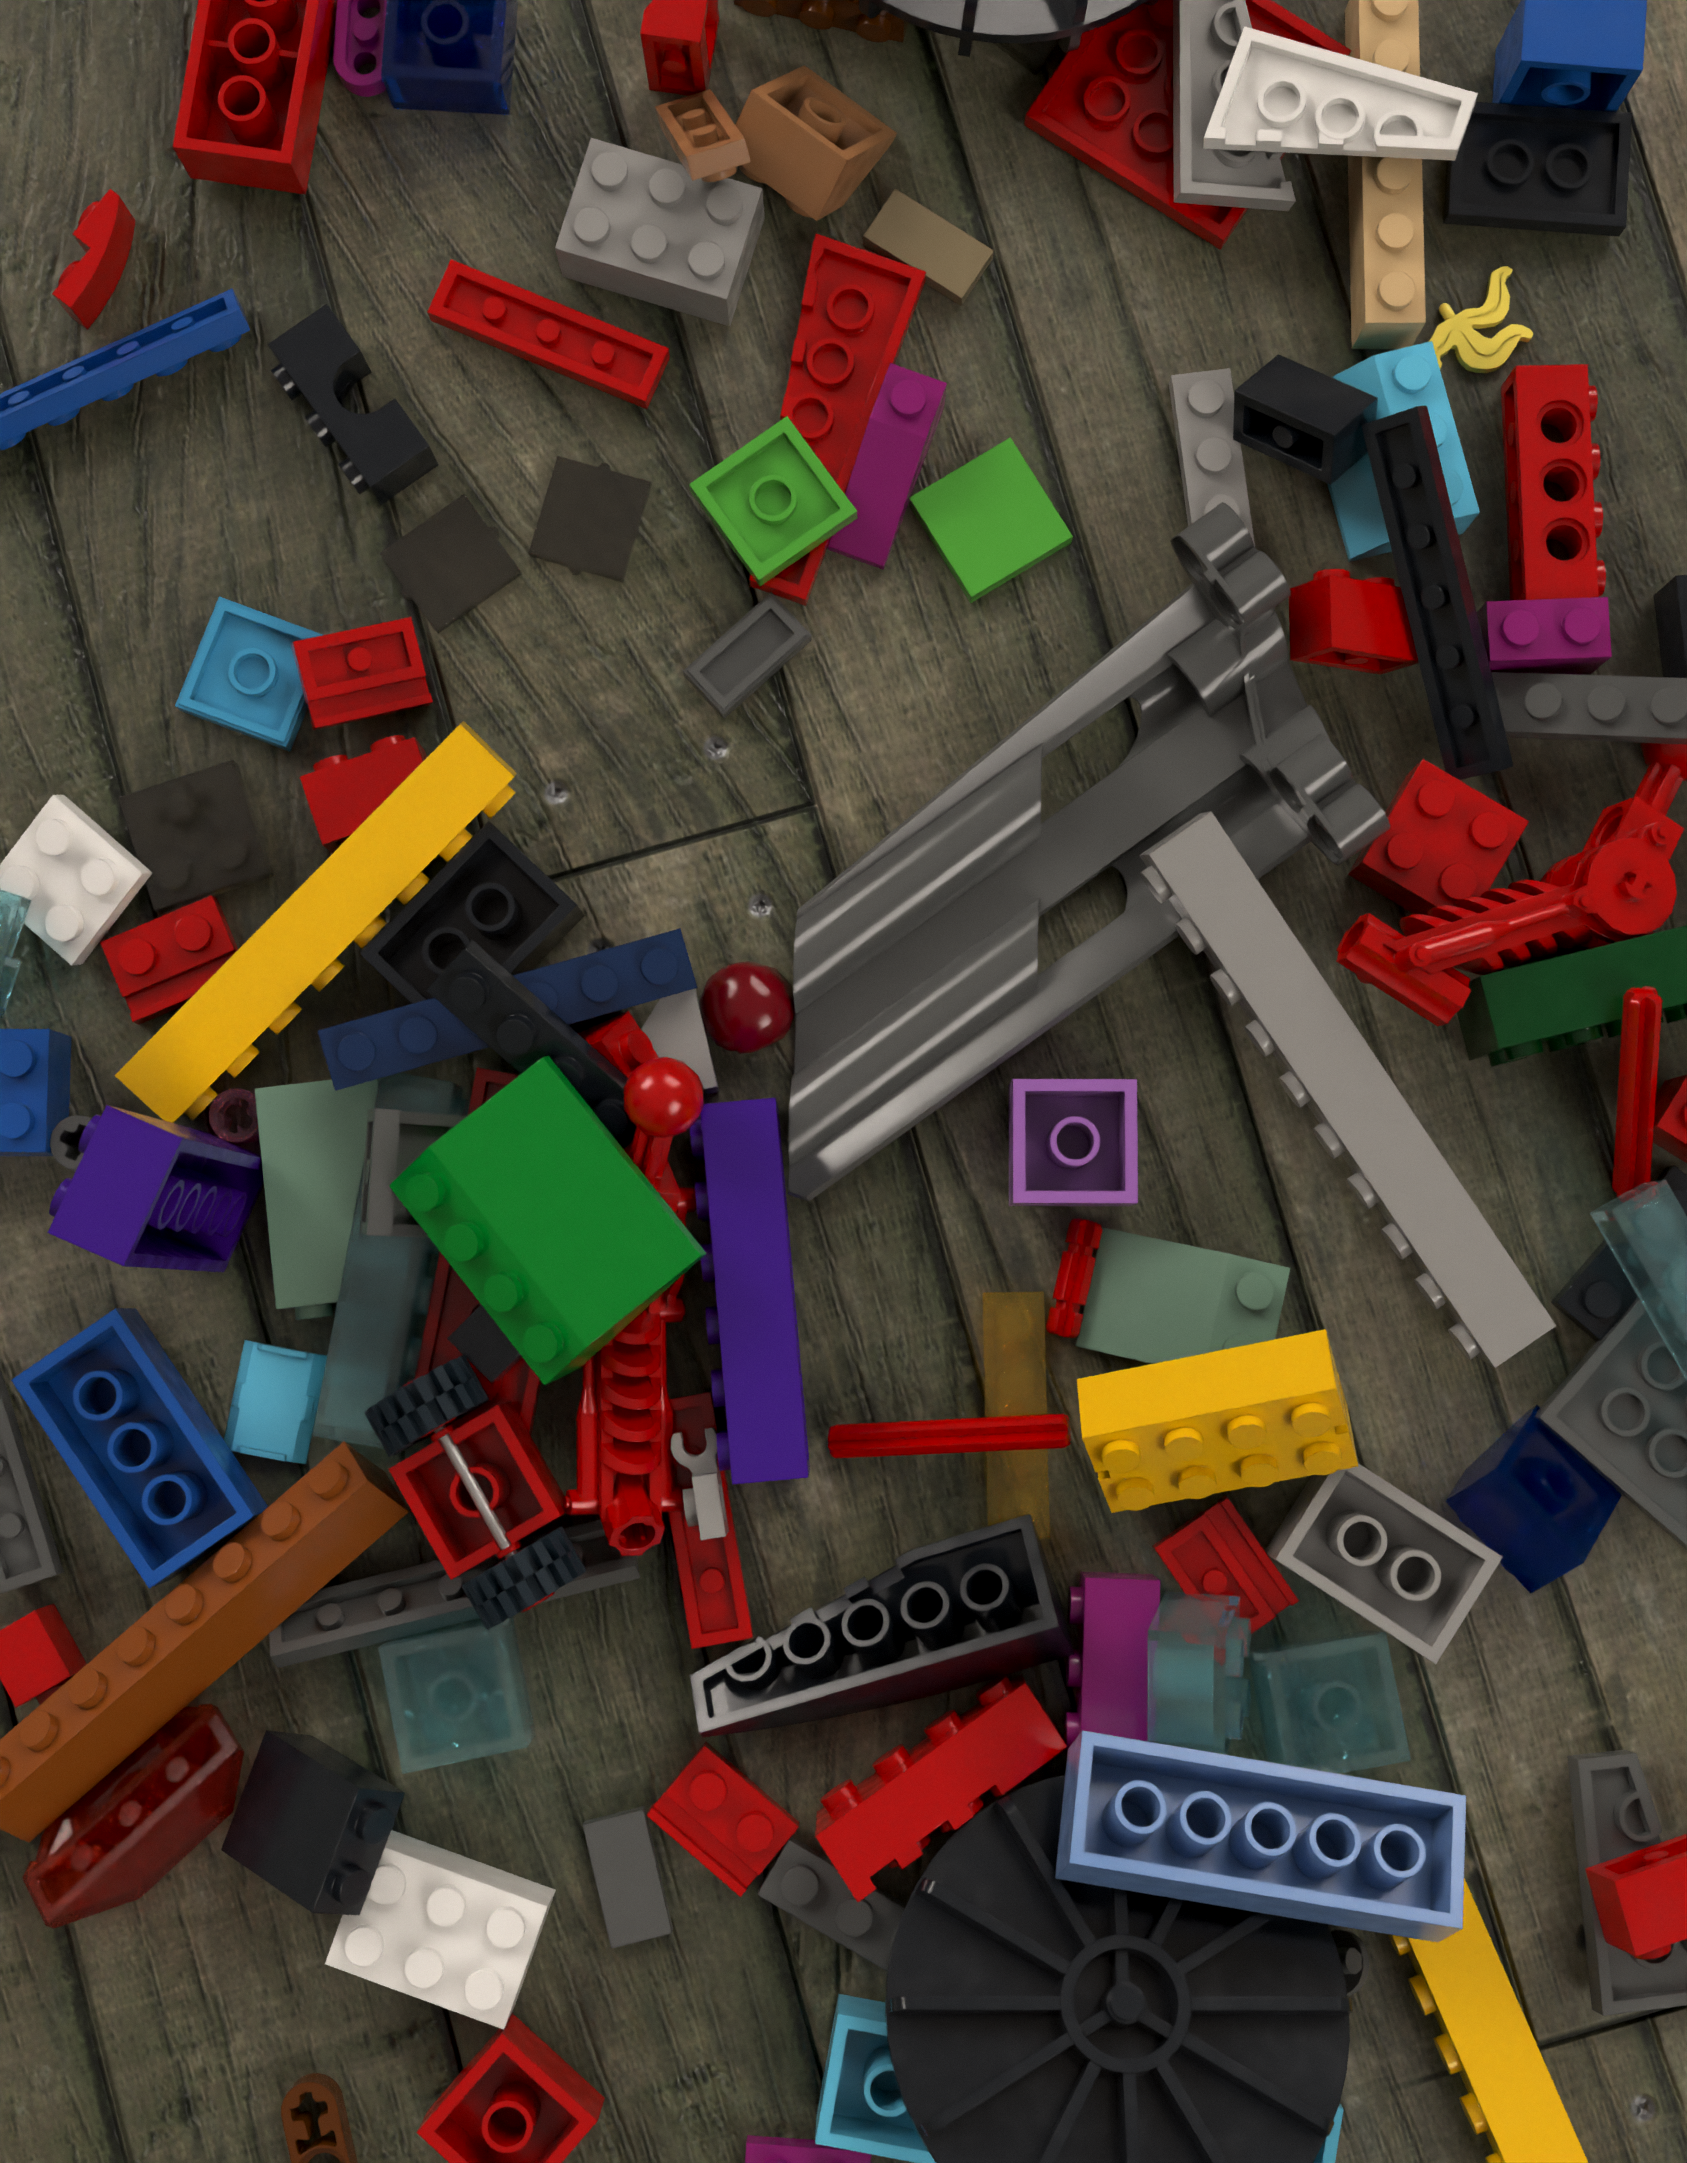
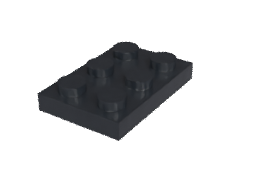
M1476 102L1455 161L1447 160L1443 224L1619 237L1626 228L1632 113Z

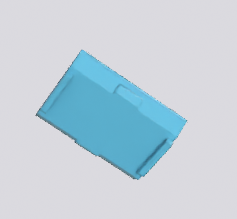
M244 1340L224 1441L230 1450L284 1462L306 1464L328 1356Z

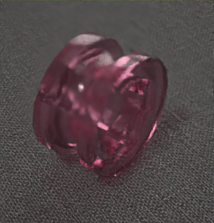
M241 1088L228 1089L220 1093L213 1100L209 1110V1123L214 1133L221 1139L236 1144H250L258 1140L259 1129L255 1093ZM241 1100H246L250 1103L246 1113L253 1118L252 1124L248 1129L237 1126L238 1133H233L229 1130L232 1125V1119L225 1115L227 1108L230 1105L241 1107Z

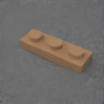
M711 89L655 106L661 130L692 181L700 178L704 182L724 180L736 173V167L751 162L745 138Z

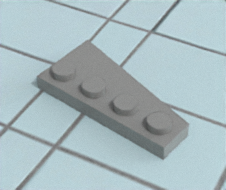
M1173 0L1174 203L1289 211L1296 202L1291 181L1286 182L1280 160L1284 152L1203 149L1204 136L1244 26L1252 28L1246 1Z

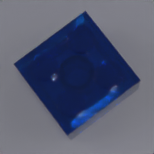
M387 0L381 77L393 109L510 115L518 1Z

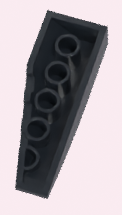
M1031 1514L912 1549L896 1558L897 1565L869 1581L865 1576L843 1588L846 1594L814 1611L810 1607L790 1618L792 1623L790 1626L765 1640L758 1636L691 1674L690 1681L699 1734L702 1737L770 1729L887 1707L956 1690L1074 1655L1061 1600Z

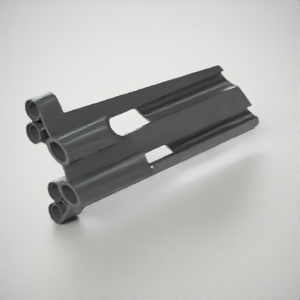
M1220 503L1171 539L1173 550L1192 584L797 910L793 960V997L796 1015L794 1075L790 1090L788 1136L789 1195L806 1201L812 1200L1180 936L1175 924L1182 920L1169 899L1160 903L1148 889L1140 875V872L1145 870L1147 866L1139 855L1198 814L1212 811L1257 880L1309 842H1312L1332 863L1339 866L1390 829L1389 820L1379 803L1365 787L1357 784L1352 778L1349 766L1338 749L1330 741L1317 712L1311 705L1307 706L1288 661L1289 652L1286 639L1275 611V607L1291 596L1287 581L1275 563L1264 552L1257 551L1246 526L1235 511L1226 503ZM1132 697L1138 701L1141 709V724L1136 741L1125 760L1116 770L1041 823L1042 758L1124 699ZM1111 866L1118 869L1124 877L1127 887V903L1124 913L1038 974L1039 917Z

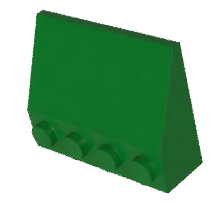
M550 1056L542 1057L431 1144L389 1185L544 1386L581 1368L706 1254L704 1249Z

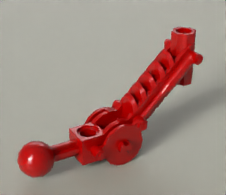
M1641 743L1643 757L1649 767L1634 797L1604 808L1582 852L1552 864L1542 877L1541 882L1527 879L1519 880L1509 884L1508 889L1494 888L1481 894V898L1466 897L1455 901L1454 906L1441 905L1431 908L1427 911V915L1412 914L1403 917L1399 923L1404 935L1370 913L1359 916L1353 926L1345 932L1336 949L1338 952L1336 962L1355 973L1361 983L1372 984L1438 1027L1449 1023L1451 1018L1463 1008L1471 992L1469 988L1470 978L1455 968L1474 974L1486 975L1502 971L1504 965L1519 966L1529 962L1531 957H1546L1555 954L1557 948H1572L1584 951L1653 934V930L1661 927L1672 913L1677 896L1675 874L1669 864V860L1685 828L1668 818L1666 814L1682 781H1687V745Z
M660 1057L648 1060L633 1070L624 1086V1110L630 1121L637 1126L629 1157L686 1227L685 1219L687 1212H694L696 1209L695 1189L678 1187L667 1158L673 1136L685 1132L694 1125L704 1108L703 1085L699 1076L684 1061ZM685 1273L583 1365V1390L577 1409V1489L567 1490L566 1496L563 1498V1506L568 1515L599 1514L608 1544L616 1547L621 1556H639L650 1547L660 1544L665 1529L662 1521V1512H681L684 1509L681 1487H673V1454L671 1451L673 1410L667 1391L666 1322H681L685 1315V1305L682 1299L676 1298Z

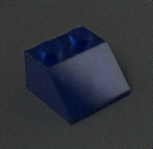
M1538 1405L1528 1410L1465 1470L1445 1500L1466 1527L1470 1528L1488 1548L1503 1557L1500 1561L1501 1565L1506 1571L1514 1575L1530 1594L1584 1563L1622 1496L1606 1479L1535 1417L1540 1409Z

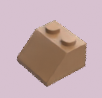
M805 65L752 89L735 124L745 138L751 161L739 166L743 174L756 182L766 183L786 198L787 205L793 211L802 216L813 218L816 221L841 208L890 147L897 135L894 130Z

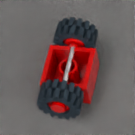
M462 1355L403 1385L394 1391L393 1394L384 1397L377 1404L369 1407L364 1414L388 1457L394 1456L428 1437L431 1438L433 1443L388 1470L450 1580L495 1554L498 1559L505 1556L506 1559L461 1585L485 1629L489 1630L519 1612L523 1613L555 1594L557 1589L582 1575L587 1569L562 1526L520 1551H516V1549L522 1546L519 1541L520 1539L566 1513V1509L563 1506L565 1495L511 1401L494 1406L457 1429L454 1424L450 1425L489 1400L466 1356Z

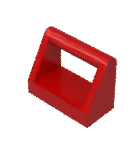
M652 0L646 7L640 35L649 90L686 96L708 90L720 22L718 0Z

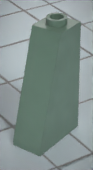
M379 1078L337 1091L334 1089L332 1080L255 1088L276 1309H295L296 1320L333 1316L332 1304L350 1302L362 1238L359 1230L367 1112L369 1109L374 1108L386 1109L389 1088L388 1080L385 1078Z

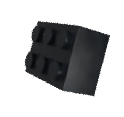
M488 821L360 954L413 1004L434 998L426 991L427 988L471 940L476 942L511 975H516L533 970L585 915L567 894Z

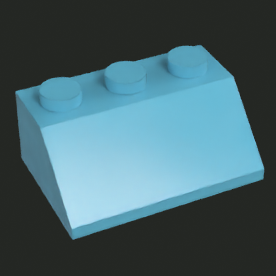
M1432 341L1373 355L1333 376L1332 378L1378 397L1376 420L1416 406H1427L1458 535L1463 534L1480 511ZM1367 453L1331 485L1328 484L1349 562L1392 552Z

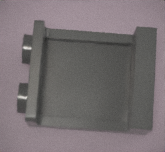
M378 1108L368 1110L359 1234L429 1238L389 1185L431 1144L467 1116L405 1112Z

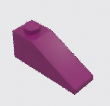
M890 363L870 415L845 493L857 510V519L831 536L828 550L884 570L909 504V497L912 496L943 413L947 383Z

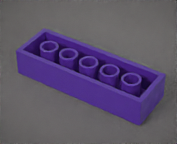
M776 1098L704 1104L701 1119H697L695 1124L690 1127L693 1157H696L697 1161L705 1160L706 1181L695 1182L698 1219H701L702 1222L710 1221L712 1244H701L700 1246L706 1252L701 1258L703 1281L707 1283L715 1282L717 1306L706 1307V1324L709 1345L720 1344L722 1368L711 1370L714 1408L726 1407L727 1429L720 1430V1433L716 1434L719 1470H731L732 1485L809 1478L810 1461L778 1104Z
M106 1105L102 1115L97 1114L93 1116L82 1133L78 1149L79 1152L83 1153V1156L73 1178H66L53 1196L49 1214L54 1217L48 1233L125 1267L225 1272L264 1186L261 1156L207 1132Z

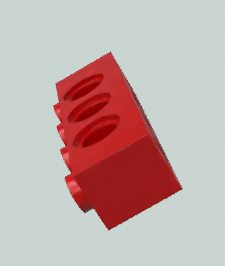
M1588 364L1515 366L1501 386L1510 600L1592 598L1602 596L1606 584V568L1603 560H1597L1596 538H1599L1602 532L1603 508L1601 502L1594 501L1593 480H1596L1599 474L1601 457L1599 445L1591 443L1590 423L1596 417L1598 394L1595 385H1589ZM1550 424L1558 428L1563 435L1564 442L1556 443L1547 439L1541 430V425ZM1543 482H1554L1560 485L1566 494V501L1561 502L1550 498L1544 490ZM1554 539L1564 544L1569 553V560H1559L1553 557L1547 549L1546 540Z

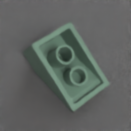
M1102 1227L1103 1230L1099 1248L1096 1249V1262L1086 1306L1083 1307L1080 1333L1076 1338L1075 1346L1154 1364L1275 1339L1291 1268L1229 1253Z

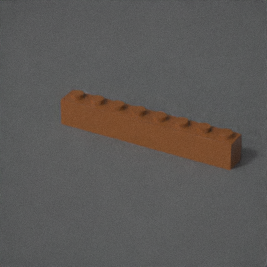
M343 1441L0 1739V1829L28 1843L31 1842L409 1513L387 1474Z

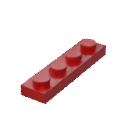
M452 259L427 311L432 322L644 409H648L670 359L669 348Z
M712 1391L671 1398L673 1434L682 1432L684 1447L690 1454L699 1455L703 1453L707 1446L705 1429L714 1427L717 1433H719ZM673 1456V1487H681L682 1492L683 1489L693 1488L691 1470L681 1465ZM720 1471L729 1532L725 1537L701 1540L699 1525L688 1527L684 1509L681 1512H668L692 1649L750 1639L754 1636L726 1471Z

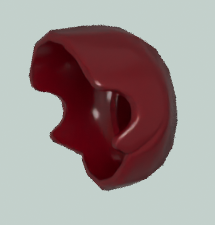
M751 961L733 963L718 970L707 980L698 1003L707 1035L717 1046L728 1051H736L739 1054L757 1052L783 1039L790 1030L795 1014L791 984L776 968Z

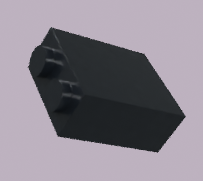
M266 1730L221 1850L311 1913L360 1915L405 1793L312 1735Z

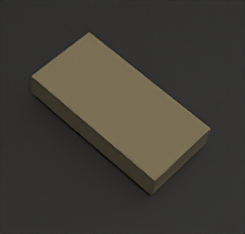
M894 189L863 235V245L880 256L926 271L925 284L962 306L994 255L993 249L897 189Z

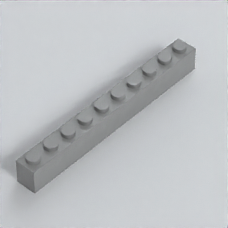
M1212 811L1198 814L1139 855L1147 866L1145 870L1140 872L1146 886L1160 903L1167 899L1170 900L1182 920L1175 924L1178 933L1195 955L1201 951L1205 952L1217 970L1210 975L1213 985L1228 1005L1232 1006L1236 1002L1240 1004L1251 1021L1244 1026V1029L1258 1051L1264 1057L1273 1053L1286 1073L1278 1079L1285 1092L1297 1107L1301 1108L1307 1104L1320 1123L1313 1128L1315 1136L1333 1159L1342 1155L1354 1173L1347 1178L1350 1188L1367 1209L1374 1205L1377 1207L1388 1224L1381 1229L1382 1235L1400 1259L1403 1260L1410 1256L1422 1274L1414 1279L1417 1287L1435 1310L1443 1306L1454 1321L1455 1325L1448 1329V1332L1462 1353L1469 1360L1477 1356L1496 1368L1556 1327V1324Z

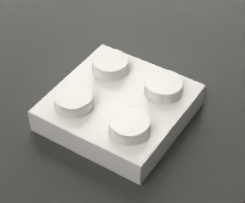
M52 795L0 864V903L71 966L81 965L153 872L65 795Z

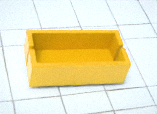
M1326 1329L1077 1379L1082 1440L1095 1473L1098 1472V1480L1111 1513L1126 1510L1138 1511L1152 1505L1189 1498L1202 1499L1216 1493L1247 1487H1265L1274 1482L1311 1475H1329L1337 1470L1358 1467L1348 1407Z

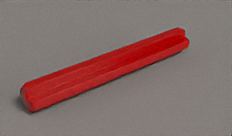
M1651 986L1642 988L1631 987L1623 996L1612 1188L1617 1193L1618 1200L1629 1203L1632 1200L1643 1201L1650 1192L1663 1002L1656 988Z
M1065 1414L837 1424L831 1426L828 1431V1448L831 1457L835 1459L1057 1449L1069 1446L1071 1441V1425L1068 1415Z

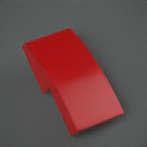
M109 189L100 201L91 203L83 211L78 227L72 234L86 254L81 260H76L65 268L60 276L58 287L52 293L68 315L87 330L100 315L112 296L122 276L133 241L135 219L121 197L112 189Z

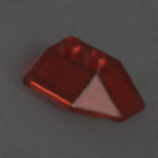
M210 1703L201 1704L198 1707L183 1708L44 1830L36 1860L29 1862L22 1879L46 1926L55 1929L140 1899L233 1813L245 1752L217 1706Z

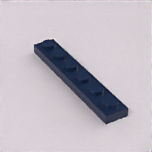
M681 928L513 975L568 1025L697 988ZM435 998L317 1030L335 1091L490 1047Z

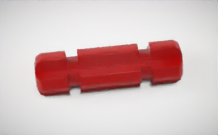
M1075 1218L1069 1223L1065 1242L1070 1244L1068 1251H1063L1053 1293V1299H1057L1055 1308L1050 1307L1046 1324L1047 1332L1053 1335L1072 1339L1076 1338L1080 1333L1083 1314H1079L1081 1305L1086 1306L1096 1258L1092 1257L1093 1249L1099 1248L1103 1230L1102 1226L1097 1222Z

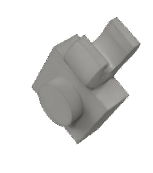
M714 1427L705 1429L707 1446L705 1451L699 1455H693L686 1451L682 1432L674 1433L671 1438V1451L674 1458L681 1465L689 1468L693 1475V1488L683 1489V1502L688 1527L699 1525L701 1540L725 1537L729 1532L721 1474L717 1461V1431Z

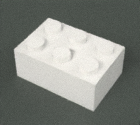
M391 1830L360 1915H342L325 1964L504 2030L515 2007L556 1890Z

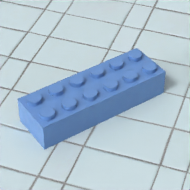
M1082 1730L1068 1748L1055 1878L1438 1943L1463 1929L1466 1795Z

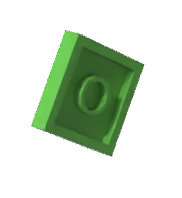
M788 416L689 484L690 492L759 586L765 584L857 519V510Z
M1011 437L909 497L910 508L970 604L1072 542L1073 536Z

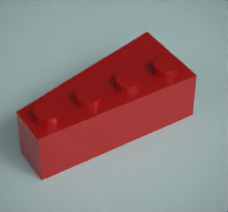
M1022 1674L1012 1681L1009 1680L1007 1675L1000 1676L991 1681L976 1693L975 1696L979 1701L978 1704L960 1716L955 1709L939 1716L924 1729L928 1736L926 1739L908 1751L903 1744L892 1748L872 1764L876 1771L874 1774L856 1786L851 1779H848L835 1786L820 1799L824 1807L817 1811L815 1837L857 1902H860L877 1889L870 1877L886 1865L889 1868L898 1866L903 1870L923 1855L921 1850L931 1841L929 1833L937 1827L944 1833L958 1829L973 1818L984 1805L979 1797L984 1792L990 1789L994 1797L1005 1794L1067 1748L1062 1735Z

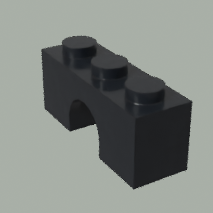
M327 304L268 344L279 363L271 369L272 374L291 400L300 395L303 396L313 410L304 418L322 444L327 447L336 442L346 459L338 465L359 495L369 488L380 505H382L439 465L429 444L396 399H393L379 410L368 414H357L345 409V400L349 390L354 384L369 375L371 370L361 350Z

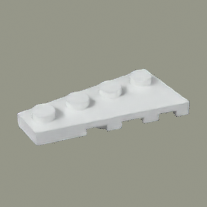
M1244 26L1207 127L1203 149L1455 161L1478 93Z

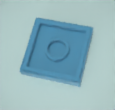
M218 597L175 707L184 713L291 752L308 709L291 644L294 641L322 636L323 634Z

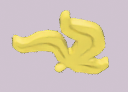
M1503 266L1491 272L1485 302L1480 308L1465 309L1455 315L1449 304L1443 303L1440 305L1439 312L1445 321L1436 327L1429 340L1433 343L1440 369L1443 364L1440 358L1448 354L1450 349H1454L1457 360L1467 371L1475 373L1494 372L1507 361L1519 341L1527 343L1533 337L1532 330L1518 324H1511L1505 327L1492 339L1484 337L1474 330L1495 327L1504 320L1509 311L1510 294L1505 282L1512 274L1513 269Z

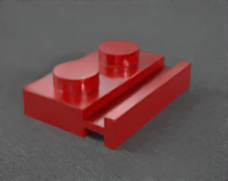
M411 617L298 640L291 644L305 701L311 716L313 730L423 707L433 703L431 693L429 694L425 678L426 673Z
M213 895L100 942L120 993L127 1002L132 1022L139 1025L182 1007L238 950L219 901Z
M1223 1496L1213 1506L1204 1512L1201 1511L1152 1545V1547L1222 1649L1226 1652L1274 1619L1276 1614L1289 1605L1293 1606L1299 1600L1229 1498Z
M708 1742L702 1745L646 1814L739 1897L746 1892L748 1886L761 1874L796 1832L800 1823Z

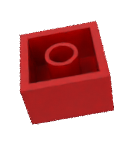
M1422 759L1407 774L1385 811V815L1390 823V829L1362 849L1348 875L1413 914L1427 915L1429 909L1441 905L1454 906L1455 901L1466 897L1481 898V894L1490 889L1529 821L1425 759Z
M512 2013L504 2030L499 2028L429 2108L416 2133L449 2163H562L597 2123L605 2097Z

